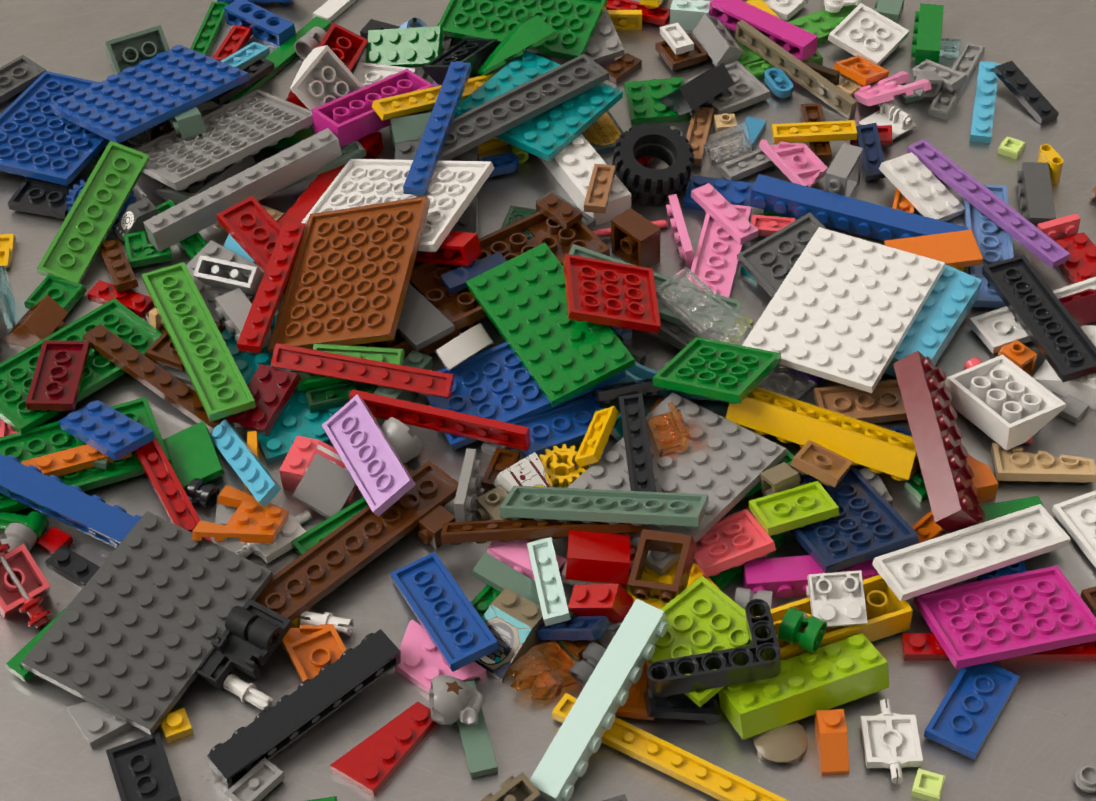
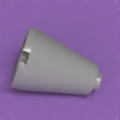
M390 417L383 423L381 429L403 465L419 455L424 449L418 436L415 434L412 438L408 433L410 428L401 421Z

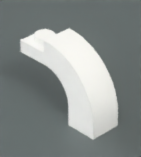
M480 323L437 349L436 354L449 372L476 353H481L494 342Z

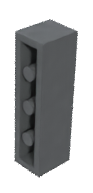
M1023 162L1021 171L1017 172V183H1020L1018 195L1022 197L1020 211H1024L1022 216L1037 227L1039 223L1056 219L1049 163Z

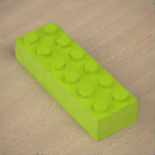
M860 633L820 647L815 653L804 652L798 656L782 660L781 672L774 678L725 686L718 692L720 709L744 740L814 715L816 710H828L889 688L888 662L865 635Z

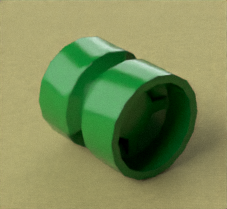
M790 607L780 624L778 639L792 645L798 642L799 648L815 653L824 638L827 622L815 616L807 618L805 612Z

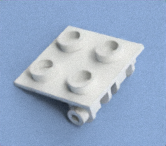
M890 101L880 103L879 111L859 121L860 125L876 123L877 126L892 125V140L917 127L910 114H907L903 109L892 104Z

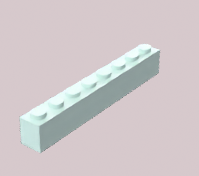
M636 598L530 778L532 784L541 793L540 797L548 801H568L574 792V784L578 777H582L588 767L587 761L591 754L596 753L600 748L602 735L606 729L609 730L612 727L616 717L615 713L619 706H623L626 703L631 685L638 682L642 674V666L646 660L652 658L655 652V644L659 637L662 638L667 632L669 624L664 611Z

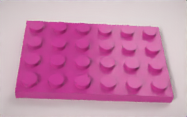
M1058 566L944 587L913 597L914 604L955 669L1096 641V617Z

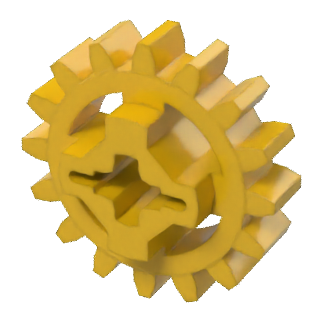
M563 444L562 448H558L555 445L552 451L545 449V455H539V459L553 487L559 486V488H564V486H569L589 468V465L579 467L574 461L578 453L574 445L570 449L567 448L566 444Z

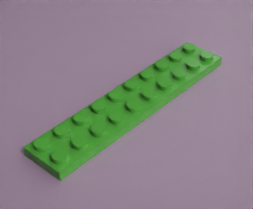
M182 262L141 274L144 285L210 422L255 408V400L186 264Z

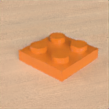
M859 55L836 62L833 68L840 71V76L850 78L860 86H867L878 82L889 75V70Z

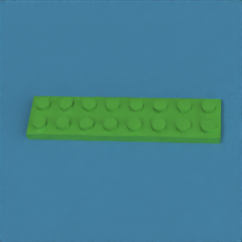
M843 6L840 12L837 13L828 12L824 9L796 18L788 23L818 36V45L829 41V34L857 6ZM737 39L735 40L744 51L738 59L741 65L765 60Z
M113 141L109 142L37 267L38 274L79 284L82 282L149 161V155Z

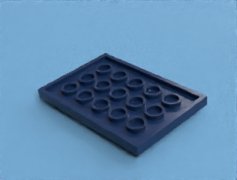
M853 465L835 488L820 482L839 507V516L789 530L824 573H834L919 543L916 531ZM799 473L801 478L800 486L819 481L810 475ZM760 489L758 491V495L760 497H764L765 495L762 494Z

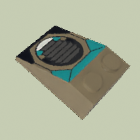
M505 588L490 604L482 618L498 641L500 649L474 661L486 669L489 675L501 682L508 677L539 642L535 631L544 623L540 606L508 588Z

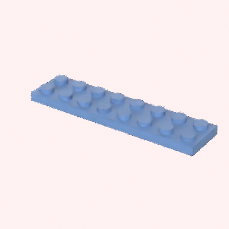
M982 184L1009 205L1007 185ZM963 198L965 227H968V230H972L983 257V265L969 266V275L982 280L978 298L972 307H1006L1005 303L982 274V266L1014 258L1012 236Z

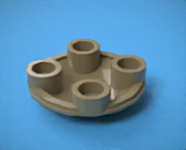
M796 721L753 736L758 757L761 760H770L776 763H798L808 745L807 733Z

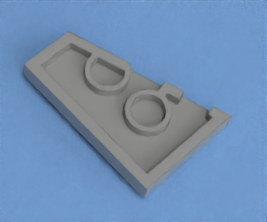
M89 702L67 707L69 714L91 749L134 727Z

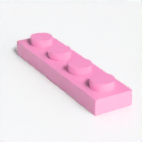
M708 183L691 190V197L740 245L758 237V229L712 185Z
M677 194L669 195L670 204L666 205L668 217H673L670 219L672 231H677L674 233L676 245H681V247H678L681 260L685 259L687 268L692 267L694 254Z

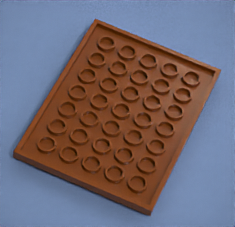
M424 196L310 214L267 350L270 354L273 355L276 343L313 350V344L348 346L394 340L431 203L428 197Z

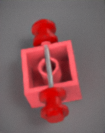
M0 541V613L3 618L10 616L18 610L20 613H27L30 617L28 626H35L39 629L50 622L48 617L52 615L50 610L44 611L40 605L43 601L42 596L49 593L51 586L24 544L5 554L10 549L9 544H2Z

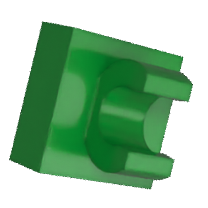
M922 472L905 481V488L920 502L928 498Z

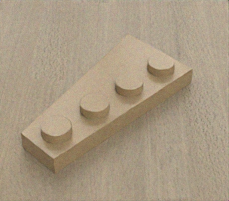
M992 443L991 452L997 481L1096 482L1094 459L1061 454L1058 458L1053 457L1046 451L1038 450V454L1023 452L1021 447H1014L1012 450L1006 451L1004 448H1000L999 444Z

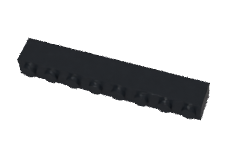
M381 629L374 634L366 635L354 649H347L336 662L325 665L311 680L306 679L292 694L281 697L270 710L259 713L251 724L246 727H240L232 734L229 740L215 745L207 755L210 768L223 784L230 789L264 757L270 760L400 664L401 651Z

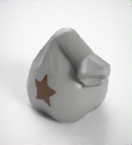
M448 675L435 676L431 679L429 694L431 719L441 725H452L459 719L469 726L478 724V713L485 703V698L478 690L458 678Z

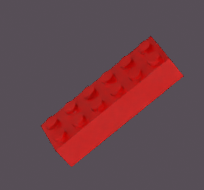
M333 22L318 47L328 45L344 65L353 72L364 53L368 40ZM290 90L286 101L308 109Z

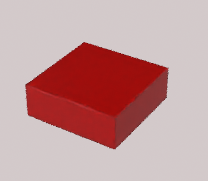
M53 526L37 541L38 548L52 555L62 545L68 547L73 542L71 535Z

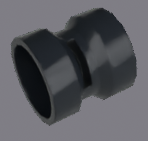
M195 478L188 485L186 494L191 502H199L201 506L211 509L217 503V495L220 494V488L213 484L207 485L204 480Z

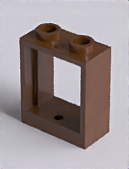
M642 529L628 581V587L633 596L641 600L653 598L669 603L687 588L697 548L692 535ZM649 550L681 554L673 585L641 580Z

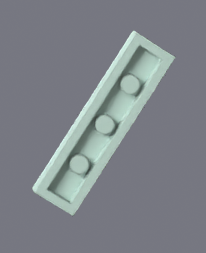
M552 537L527 543L545 626L571 620Z

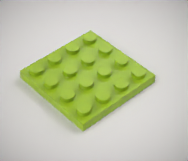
M701 576L660 609L666 614L669 624L666 634L662 638L659 637L656 642L652 658L646 661L652 664L653 662L751 645L746 627L745 610ZM724 687L684 694L701 707Z

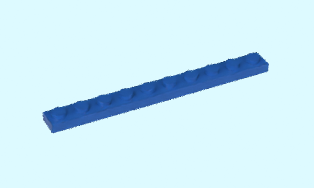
M461 61L450 63L403 186L404 194H426L468 81L471 63H463Z

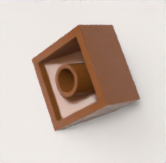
M47 295L25 313L4 340L28 348L51 335L53 331H58L65 324L63 319L68 313Z

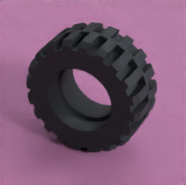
M652 122L651 125H647V123H642L639 127L635 125L629 128V132L625 131L616 142L612 165L616 166L615 175L629 190L632 199H640L643 203H648L649 201L653 202V204H659L660 201L668 202L669 195L677 194L678 197L688 187L694 164L692 145L688 144L689 141L684 135H680V131L672 130L666 124L661 126L658 123ZM655 157L667 163L669 167L658 170L650 169L641 165L637 159Z

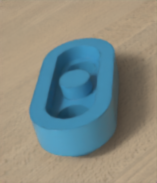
M770 68L765 71L764 81L775 96L787 98L792 95L793 83L783 70Z

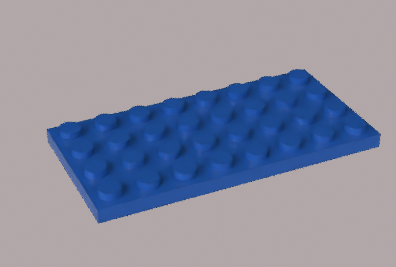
M507 342L471 356L449 372L446 367L438 370L437 372L455 375L450 399L426 395L430 405L433 407L505 423L535 416L554 408ZM625 370L557 406L593 391V389L601 388L626 377ZM444 433L452 450L477 441L476 439Z

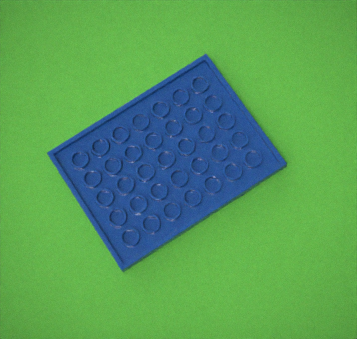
M176 45L167 52L156 54V57L141 61L139 65L125 68L123 72L117 75H110L102 82L93 83L87 89L74 92V95L60 98L50 107L52 113L119 144L249 81L250 78L248 72L183 45Z
M45 71L0 114V171L68 186L110 140L52 113L50 105L56 103L60 98L74 95V92L89 88L96 81Z

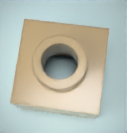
M734 113L714 115V132L717 141L734 139L736 136L737 122Z

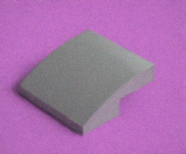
M316 454L291 498L324 517L330 518L340 512L356 483L349 471Z

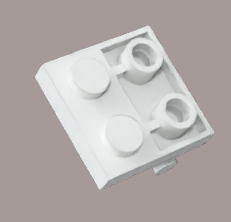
M861 570L809 574L807 576L808 586H806L807 597L810 596L812 616L826 621L827 628L866 625L868 623Z

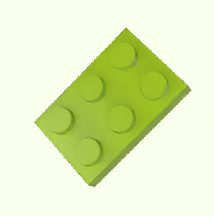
M819 481L749 501L750 511L769 536L839 516V507Z

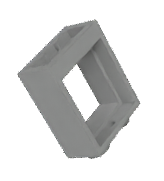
M846 143L842 144L826 172L824 191L851 198L860 182L863 148Z

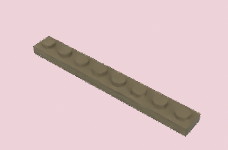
M744 20L737 22L735 39L774 67L783 70L788 77L848 120L855 116L857 100Z

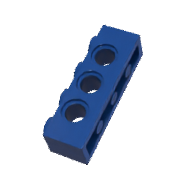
M235 0L224 8L227 24L251 27L253 37L275 48L280 47L296 33L294 23L247 0Z

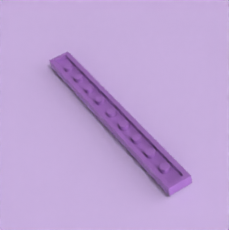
M923 139L908 146L907 153L912 152L935 176L1050 268L1053 269L1069 260L1070 253L928 141Z

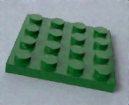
M695 337L653 376V386L662 387L664 390L681 391L687 395L695 394L704 396L707 399L723 400L730 404H740L781 362V353Z

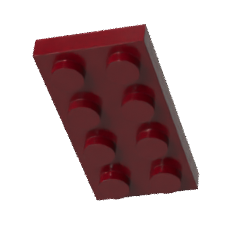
M43 340L26 400L27 410H75L90 352L89 341Z

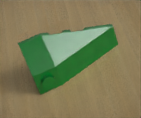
M528 14L519 19L521 23L513 27L476 74L478 76L488 74L506 64L508 58L513 59L524 54L523 49L535 48L556 35L555 31L539 15L530 16Z

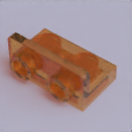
M673 402L668 403L669 413L646 418L647 427L660 457L688 450L689 429L687 425H682L684 421L681 410H676Z

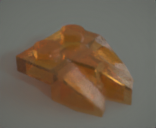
M549 641L532 647L506 671L511 676H517L512 682L511 687L517 691L530 689L531 693L529 696L535 700L546 701L558 697L561 694L562 688L577 684L568 673L575 662L556 641Z

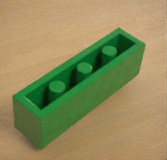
M920 3V11L915 12L911 57H915L914 65H919L927 59L939 63L944 5Z

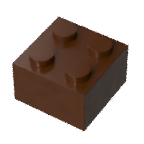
M630 208L611 220L612 253L624 262L651 268L660 262L661 229Z

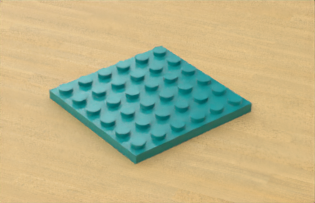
M525 50L524 54L519 57L517 56L459 103L454 118L560 66V64ZM600 83L496 136V138L550 162L623 98V91L605 83Z

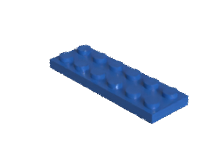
M436 552L390 573L393 583L452 672L500 649L498 641Z

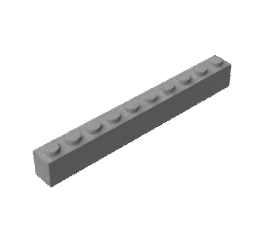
M327 128L143 222L149 241L158 252H161L217 223L218 213L250 196L259 201L308 176L327 163L342 156L339 139Z

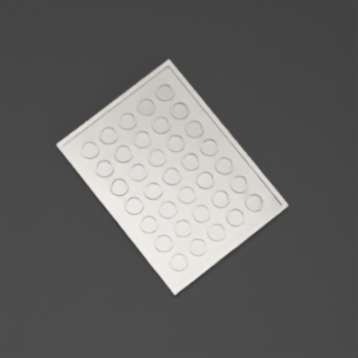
M350 159L301 223H306L307 225L310 214L427 196L431 203L418 251L436 252L492 173L494 166L492 162L438 161L426 194L413 195L404 194L403 186L413 160Z
M819 227L742 346L781 353L780 365L873 393L945 270V262Z

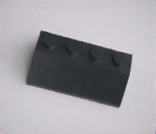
M463 39L423 65V70L437 84L442 85L450 63L461 61L463 63H471V72L468 79L478 77L476 72L498 47L497 39Z

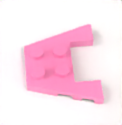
M901 71L877 83L859 88V91L854 93V97L859 103L869 107L894 100L895 96L901 94L909 96L913 95L914 91L924 88V91L931 90L932 87L930 81L926 79H921L905 86L900 85L911 81L909 73Z

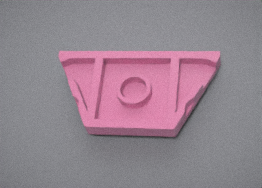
M760 140L759 148L792 183L812 187L826 175L828 167L806 144L779 141L778 145H769L767 140Z
M413 619L409 621L399 649L401 651V663L395 666V671L428 694H430L431 679L438 675L452 676L464 682L477 677L480 680L487 677V670L476 662H472L452 672L424 628Z

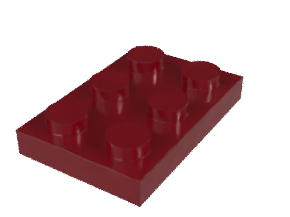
M260 364L247 385L255 400L256 407L230 415L227 421L234 427L268 435L300 382V376L298 373Z

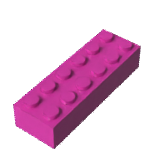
M405 69L312 109V130L318 133L328 128L339 139L341 148L390 126V119L382 121L372 108L374 100L430 88L433 85L409 69ZM419 112L412 113V114H408V115H404V116H400V117L411 116V115L417 114V113H419Z

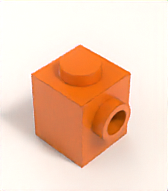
M1017 339L1000 349L999 356L1004 355L1027 374L1034 371L1037 354Z

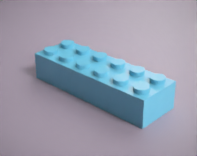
M945 264V270L884 373L897 378L893 363L916 351H919L925 357H929L935 365L976 302L982 280Z

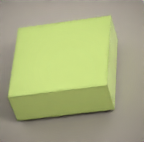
M1006 136L998 147L997 153L1017 160L1024 151L1026 143Z
M918 768L911 796L927 801H939L946 776Z

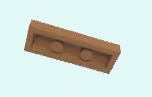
M594 164L584 202V212L605 214L616 173L615 165Z

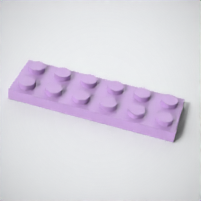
M358 394L322 424L372 512L378 517L416 485L364 400Z

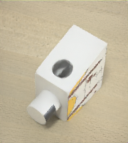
M535 452L501 471L493 482L495 487L501 485L508 494L513 486L553 487L546 470Z

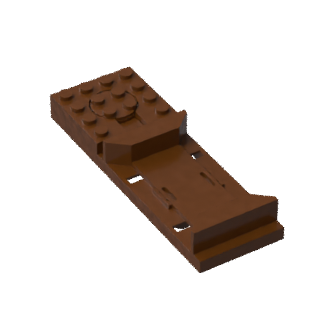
M537 212L479 238L482 253L473 262L498 252L508 261L544 242L562 265L565 254H569L573 244L610 256V248L581 220L566 230L540 212ZM528 230L534 237L528 240L522 232ZM427 262L412 270L409 283L451 321L455 327L454 332L418 350L422 354L428 355L435 352L459 336V331L464 333L476 326L479 320L487 317V314L468 288L450 294L440 281V275L457 269L456 265ZM397 332L395 333L394 340L360 344L363 347L404 349V359L412 350H415Z

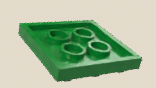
M683 77L624 82L631 125L691 120L692 115L689 112L681 116L659 100L684 85Z

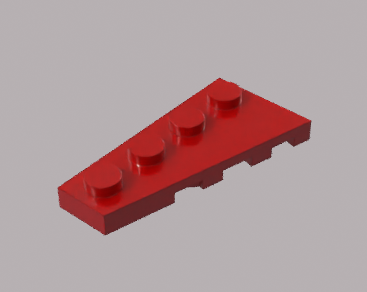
M416 702L330 765L331 772L375 797L437 724L431 719L430 708Z

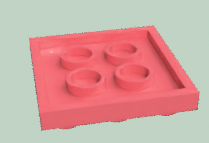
M744 509L720 519L696 543L697 548L693 561L703 576L707 578L709 576H716L729 568L741 566L752 559L764 557L768 553L775 551L776 548L774 541L750 511Z

